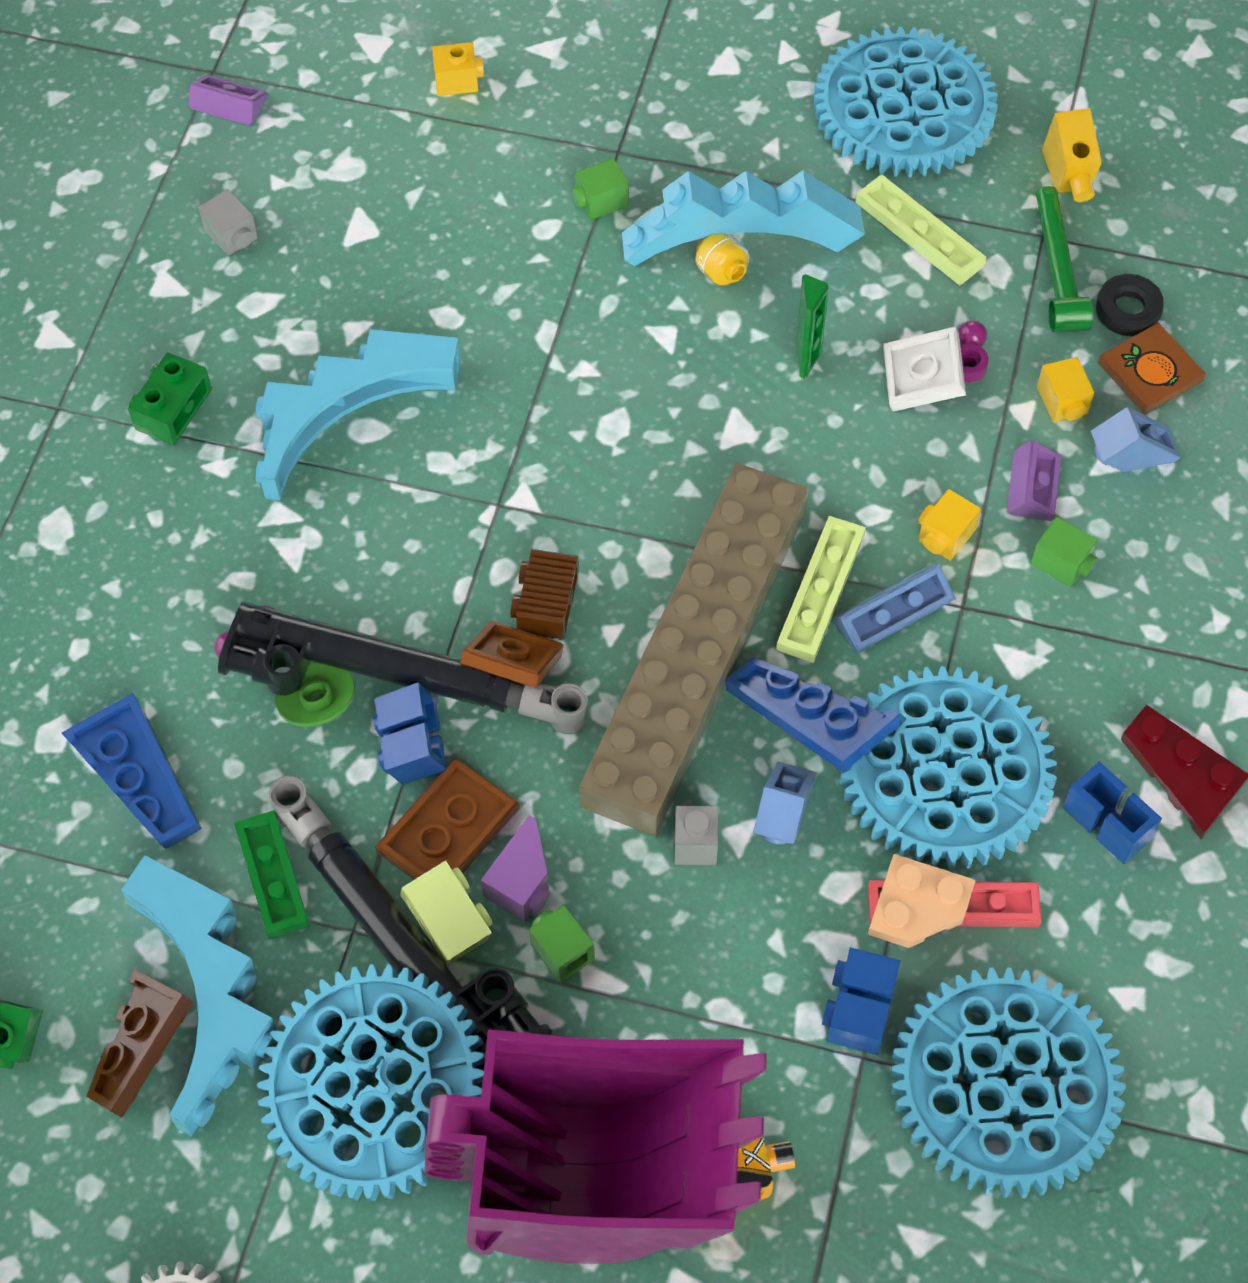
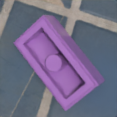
M205 75L190 84L189 108L245 125H251L268 99V93L264 90Z
M1030 440L1014 451L1007 504L1008 514L1047 521L1055 519L1061 462L1060 454L1033 440Z

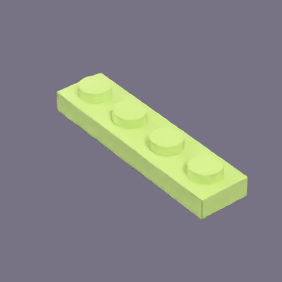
M882 174L856 194V203L959 286L985 266L986 256Z
M828 516L777 641L776 651L812 663L815 662L865 536L866 527Z

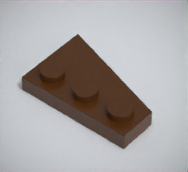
M136 969L133 970L129 981L134 986L128 1005H120L115 1020L121 1023L114 1042L104 1048L86 1096L123 1118L129 1106L136 1099L140 1088L153 1067L160 1060L164 1049L177 1028L184 1021L185 1015L194 1002L185 995Z

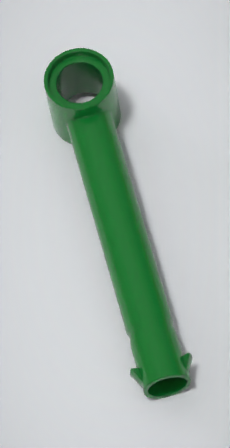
M1045 186L1036 192V200L1056 297L1050 299L1049 326L1052 332L1090 330L1093 318L1092 303L1090 297H1078L1057 189L1052 186Z

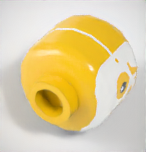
M713 234L702 238L698 243L695 262L698 269L718 286H726L744 277L749 264V253L747 248L733 235Z

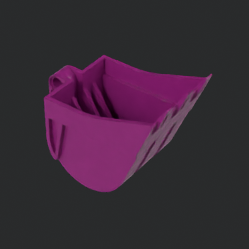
M488 1029L481 1098L459 1095H437L431 1098L425 1145V1174L437 1179L472 1182L466 1242L472 1250L479 1254L491 1255L494 1251L522 1258L549 1262L603 1264L639 1259L667 1247L689 1249L733 1232L735 1230V1214L760 1202L761 1183L756 1181L737 1184L739 1148L760 1138L764 1133V1117L756 1116L740 1119L742 1085L766 1071L767 1054L762 1052L743 1056L744 1039H588Z

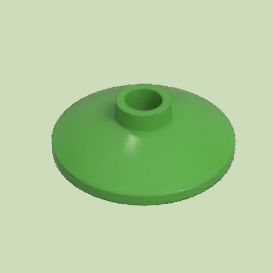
M317 662L311 663L308 666L302 685L296 692L286 696L276 694L275 703L277 710L285 721L296 726L312 727L325 724L337 718L349 707L355 695V682L347 670Z

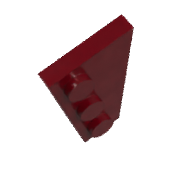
M1147 704L1123 732L1121 741L1149 776L1155 777L1169 794L1168 799L1177 811L1181 809L1193 824L1192 829L1200 839L1204 837L1248 780V773Z

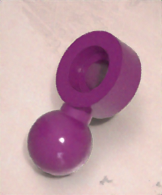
M969 320L959 327L958 333L964 382H976L982 379L987 372L989 358L987 352L982 348L987 339V330L981 322Z

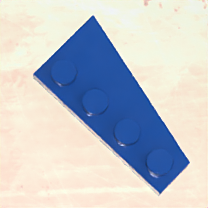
M755 657L751 658L725 679L726 690L843 773L901 725L900 714L889 709H886L884 713L870 708L869 702L855 696L851 700L834 694L830 686L819 682L816 685L808 684L799 680L798 674Z
M134 693L61 733L164 849L173 846L202 829L149 719Z

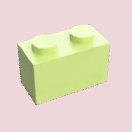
M444 861L402 887L400 896L440 959L448 966L489 940L492 934L489 927L493 925V922L481 903L474 905L466 891L470 889V886L458 867L451 869L448 863Z

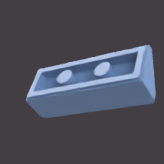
M934 564L922 568L832 617V620L855 653H858L956 598L940 565Z

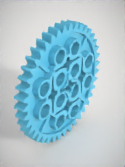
M887 27L882 36L875 30H872L870 39L860 34L858 44L849 39L847 40L846 48L837 47L836 55L830 54L828 56V64L823 63L821 73L817 74L813 108L815 109V119L819 120L818 128L819 130H825V140L833 139V149L843 147V157L854 154L853 163L855 165L865 160L866 170H870L874 165H878L879 174H883L887 168H892V173L895 177L898 176L900 170H905L907 176L912 177L914 170L917 169L922 176H926L927 168H931L936 174H939L941 164L951 170L953 169L954 160L963 164L966 155L973 157L976 147H983L984 139L989 138L990 130L994 126L998 94L994 92L995 82H990L991 72H984L985 63H976L977 54L975 53L966 55L967 46L965 45L957 49L954 48L955 39L945 43L941 33L935 38H930V30H926L923 35H918L916 27H913L909 34H905L904 29L899 27L897 34H892L891 30Z
M944 666L940 667L938 676H933L928 667H924L922 678H918L910 670L908 671L906 683L896 675L892 680V689L888 685L881 683L879 684L878 695L869 692L866 699L869 702V707L883 713L886 709L899 713L901 725L842 773L839 783L840 786L847 787L844 793V800L854 801L850 813L852 815L863 814L860 827L874 826L871 835L872 840L885 836L887 837L885 850H889L897 844L900 846L899 856L905 857L912 851L915 853V861L922 862L924 857L928 856L930 857L931 866L934 867L938 866L940 859H945L949 870H953L957 859L962 860L966 869L971 868L973 857H977L983 866L987 865L989 852L1000 860L1005 852L1004 846L1014 852L1019 844L1018 839L1027 842L1031 834L1030 829L1037 831L1041 822L1040 817L1045 818L1049 808L1047 803H1051L1054 791L1051 789L1054 788L1057 777L1052 774L1057 766V761L1051 760L1055 750L1054 746L1045 745L1050 735L1049 732L1038 731L1042 719H1028L1033 708L1031 705L1018 707L1021 698L1020 694L1007 698L1005 695L1008 686L1004 684L997 690L993 689V677H988L983 683H979L977 671H973L969 678L965 679L963 678L961 668L957 667L954 675L948 676ZM946 706H957L962 711L952 712ZM917 711L922 715V717L914 718L909 716L906 712ZM932 726H938L939 730L945 733H938L937 728ZM1004 736L1011 741V743H1001L997 741L995 737ZM954 742H966L971 746V748H959L954 744ZM925 747L928 750H930L931 753L920 754L916 752L914 748ZM884 752L891 758L882 760L876 758L873 753ZM982 752H984V756L987 757L989 763H994L992 771L986 759H981ZM902 759L904 767L907 768L908 773L913 774L911 778V783L905 771L900 769ZM1004 773L1017 774L1021 780H1010L1004 776ZM973 778L980 783V785L970 786L963 781V779ZM932 783L940 790L935 792L928 791L922 784ZM886 788L893 789L899 793V796L888 797L881 790ZM949 799H955L957 805H962V807L956 808L954 802L949 801ZM982 815L989 820V823H977L971 816ZM940 820L946 823L949 828L937 829L930 822Z
M370 964L365 977L362 971L355 966L352 967L350 980L338 971L335 973L334 986H331L324 979L319 980L320 994L316 995L314 992L306 989L304 992L308 1003L305 1006L296 1001L291 1003L296 1013L294 1018L285 1015L280 1016V1020L286 1029L284 1032L272 1030L270 1035L278 1041L277 1047H266L263 1050L273 1059L272 1063L259 1065V1069L268 1074L269 1079L257 1083V1088L268 1092L269 1096L259 1100L258 1106L271 1110L261 1119V1122L267 1126H276L267 1135V1138L274 1143L282 1142L277 1148L276 1153L283 1158L291 1156L286 1166L293 1171L302 1168L299 1178L308 1183L315 1178L314 1187L325 1191L331 1186V1194L337 1197H341L347 1188L348 1198L358 1201L362 1191H364L366 1199L376 1201L379 1188L384 1197L394 1199L395 1185L402 1192L410 1194L412 1179L424 1187L428 1185L427 1175L425 1174V1145L430 1110L429 1099L438 1089H446L447 1095L481 1098L482 1089L477 1087V1083L483 1082L484 1071L477 1069V1066L485 1063L486 1056L483 1053L474 1052L484 1042L479 1036H469L477 1028V1025L471 1019L463 1020L468 1013L467 1009L462 1005L453 1007L457 998L450 992L442 995L444 987L437 981L428 987L429 978L422 973L413 981V972L405 967L397 976V971L392 965H387L381 976L379 968L374 964ZM402 1004L403 1011L401 1017L393 1023H387L386 1013L388 1009L393 1005ZM334 1017H341L342 1027L340 1031L333 1036H326L325 1027L327 1022ZM377 1026L393 1038L402 1039L410 1050L424 1059V1062H420L405 1050L401 1051L391 1045V1041L374 1030L373 1027ZM429 1028H437L438 1035L436 1041L431 1046L421 1047L420 1038L422 1033ZM375 1040L377 1044L375 1054L368 1060H361L359 1057L361 1046L366 1042ZM335 1049L346 1057L341 1064L331 1058ZM309 1054H315L316 1064L310 1072L301 1073L302 1060ZM403 1065H411L412 1074L410 1079L404 1084L396 1085L394 1081L396 1071ZM370 1075L379 1080L375 1088L366 1082ZM343 1078H350L351 1086L348 1093L341 1098H336L334 1094L336 1084ZM404 1098L410 1100L416 1106L412 1113L404 1111L400 1106ZM322 1100L341 1112L350 1113L351 1117L354 1118V1122L371 1133L372 1137H368L352 1125L343 1124V1121L339 1119L340 1116L322 1104ZM378 1102H384L386 1106L384 1116L379 1121L370 1123L369 1111L371 1107ZM317 1115H323L324 1126L318 1134L310 1136L308 1131L310 1121ZM419 1126L421 1130L419 1142L411 1148H405L403 1138L406 1131L411 1127ZM357 1139L359 1142L357 1155L353 1159L345 1161L343 1158L344 1146L349 1141Z
M991 967L985 980L982 979L976 970H972L968 984L960 975H956L953 982L954 990L942 982L938 989L939 997L928 992L924 1000L926 1006L916 1004L913 1010L915 1018H906L903 1028L907 1032H899L896 1041L901 1048L894 1049L892 1060L898 1064L892 1066L890 1077L899 1081L892 1084L891 1094L902 1097L896 1101L894 1109L895 1112H908L902 1118L900 1124L902 1128H916L910 1137V1143L916 1144L924 1141L926 1144L921 1157L924 1159L936 1154L938 1156L934 1168L936 1171L949 1165L952 1167L950 1173V1180L952 1182L964 1174L967 1176V1189L971 1190L979 1180L983 1182L984 1194L988 1196L994 1185H1000L1003 1198H1008L1013 1186L1017 1187L1021 1198H1026L1030 1185H1033L1041 1196L1047 1190L1048 1181L1056 1190L1062 1188L1064 1176L1075 1182L1080 1175L1078 1167L1087 1172L1092 1168L1094 1162L1091 1157L1100 1159L1106 1150L1102 1144L1110 1145L1115 1136L1110 1129H1117L1121 1122V1118L1115 1113L1122 1111L1125 1102L1117 1096L1123 1094L1126 1084L1116 1081V1079L1122 1076L1124 1067L1111 1064L1117 1060L1120 1054L1119 1049H1106V1046L1113 1038L1112 1033L1098 1034L1097 1031L1100 1029L1103 1019L1097 1018L1090 1021L1087 1019L1092 1006L1087 1004L1080 1008L1075 1007L1078 994L1074 992L1066 998L1062 997L1063 984L1060 982L1051 990L1047 989L1045 975H1042L1034 984L1031 983L1028 970H1025L1020 980L1014 978L1011 968L1007 967L1003 978H998L996 971ZM1019 1009L1025 1012L1029 1021L1018 1022L1010 1016L1009 1010ZM970 1012L982 1015L986 1023L980 1026L974 1025L966 1019L965 1014ZM995 1031L1001 1032V1036L1008 1039L1006 1045H1000L999 1039L993 1037ZM1066 1047L1075 1050L1080 1060L1075 1062L1066 1060L1061 1055L1059 1049ZM1027 1051L1035 1057L1036 1063L1031 1065L1024 1064L1017 1059L1015 1053ZM983 1054L991 1060L993 1065L988 1068L979 1067L973 1062L971 1056ZM932 1057H940L947 1062L949 1069L936 1071L931 1068L927 1060ZM1047 1066L1051 1070L1052 1076L1059 1078L1055 1089L1054 1084H1051L1050 1078L1043 1077ZM960 1070L961 1077H964L965 1083L971 1084L967 1098L961 1084L955 1083ZM1007 1075L1009 1082H1015L1014 1086H1008L1006 1079L1000 1078V1076ZM1066 1091H1080L1086 1097L1087 1103L1080 1105L1072 1102L1068 1098ZM1033 1093L1039 1096L1043 1106L1039 1108L1030 1107L1024 1102L1022 1095ZM989 1096L995 1099L999 1109L996 1111L983 1109L978 1102V1098ZM939 1099L947 1100L954 1106L955 1112L952 1114H942L936 1110L933 1102ZM1009 1116H1014L1016 1123L1022 1124L1019 1132L1014 1131L1012 1124H1005ZM1040 1136L1046 1139L1050 1145V1151L1040 1152L1034 1149L1030 1144L1029 1138ZM989 1139L998 1140L1004 1145L1006 1153L994 1155L986 1149L984 1142Z

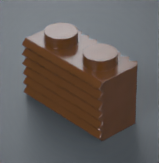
M531 549L529 561H522L520 566L519 584H523L521 595L514 594L511 604L510 615L511 618H516L517 629L544 638L550 637L551 639L557 638L559 640L565 638L579 575L578 556Z

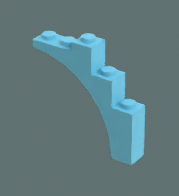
M804 170L776 189L748 171H744L720 189L688 171L663 189L664 202L654 208L622 232L624 261L635 267L657 253L713 234L774 233L789 235L819 243L838 253L864 236L865 232L860 206Z
M370 329L367 344H361L359 359L319 355L316 369L309 372L308 386L267 382L264 396H259L256 403V417L262 420L265 432L263 448L266 451L264 461L259 460L257 463L256 482L261 484L265 499H281L288 476L302 453L321 432L344 415L370 402L395 394L420 390H455L461 362L459 339L455 337Z
M144 855L121 891L131 908L154 922L175 943L188 964L195 985L198 1010L195 1053L186 1083L169 1114L176 1128L192 1137L198 1126L203 1127L210 1120L215 1109L214 1101L222 1088L227 1089L234 1082L239 1071L238 1063L242 1062L255 1069L261 1058L267 1059L269 1057L263 1050L266 1047L276 1046L277 1041L270 1033L272 1030L277 1031L270 1016L240 1001L241 998L246 999L252 992L257 981V971L251 957L220 942L221 939L226 940L231 935L236 925L237 914L231 900Z

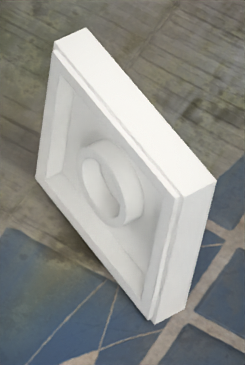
M956 326L883 344L889 405L892 412L966 395L960 339Z

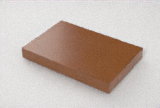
M455 757L447 766V770L442 771L375 846L376 853L413 880L444 861L448 863L451 869L458 867L464 873L520 809L519 802Z

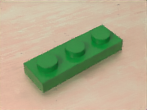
M275 811L235 822L234 825L268 939L270 940L310 927Z

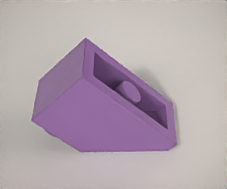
M530 815L481 879L483 896L526 922L533 911L536 913L540 912L550 896L547 869L537 821Z

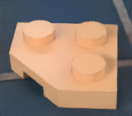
M894 854L868 935L911 948L924 942L925 938L944 929L948 931L961 925L976 880Z

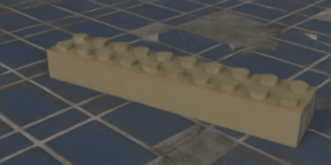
M737 462L735 463L579 785L580 808L649 835L657 836L726 687L725 679L733 672L805 516L808 487Z

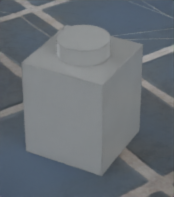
M228 189L198 207L204 231L228 256L240 249L246 248L251 242L258 239L253 215Z
M676 806L675 865L717 866L718 806Z

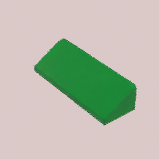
M807 274L802 276L796 337L799 377L804 379L809 375L822 353L829 293L828 283Z

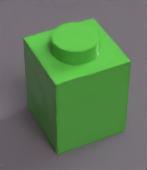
M611 158L576 171L575 188H572V196L578 209L583 208L589 219L593 220L629 206V182L615 159Z
M1056 517L1037 542L1031 564L1072 587L1080 575L1086 578L1093 569L1098 558L1093 555L1098 539Z
M564 905L554 912L552 910L543 912L533 921L532 927L529 928L531 946L559 983H562L595 960L594 943Z

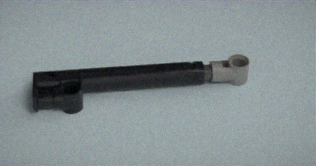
M245 601L240 604L221 649L218 662L219 674L227 675L229 671L249 675L253 681L267 684L268 688L277 695L286 696L296 692L302 685L310 661L403 686L419 683L430 693L481 707L489 706L490 709L503 713L506 712L507 707L519 709V715L549 722L556 731L562 734L578 732L585 724L588 697L586 692L576 684L566 683L555 687L540 683L537 688L461 664V659ZM288 667L291 669L288 672L279 673L275 671L278 668ZM563 706H572L576 709V711L565 712L560 708Z
M283 776L271 785L269 798L277 820L289 829L304 849H311L308 859L321 872V876L390 965L396 969L397 974L399 975L404 967L408 968L413 972L414 981L422 973L429 978L428 987L437 981L444 987L442 995L450 992L457 998L453 1007L462 1005L467 1009L468 1013L463 1020L471 1019L477 1025V1028L469 1036H479L484 1042L474 1052L486 1055L488 1029L552 1035L553 1030L549 1025H539L527 1010L529 1004L515 988L511 975L505 970L498 968L489 969L462 987L359 854L352 848L341 832H331L333 829L332 823L307 793L304 783L297 777ZM288 798H299V800L293 805H282V803ZM500 988L507 992L504 998L496 1001L485 997L490 990ZM485 1063L477 1066V1069L484 1071Z

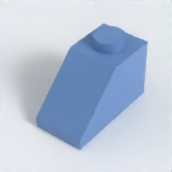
M1126 407L1091 430L1096 444L1094 452L1099 461L1122 472L1173 463L1181 459L1169 427L1130 407Z
M777 761L764 786L753 833L763 835L764 840L773 844H794L801 828L817 772Z

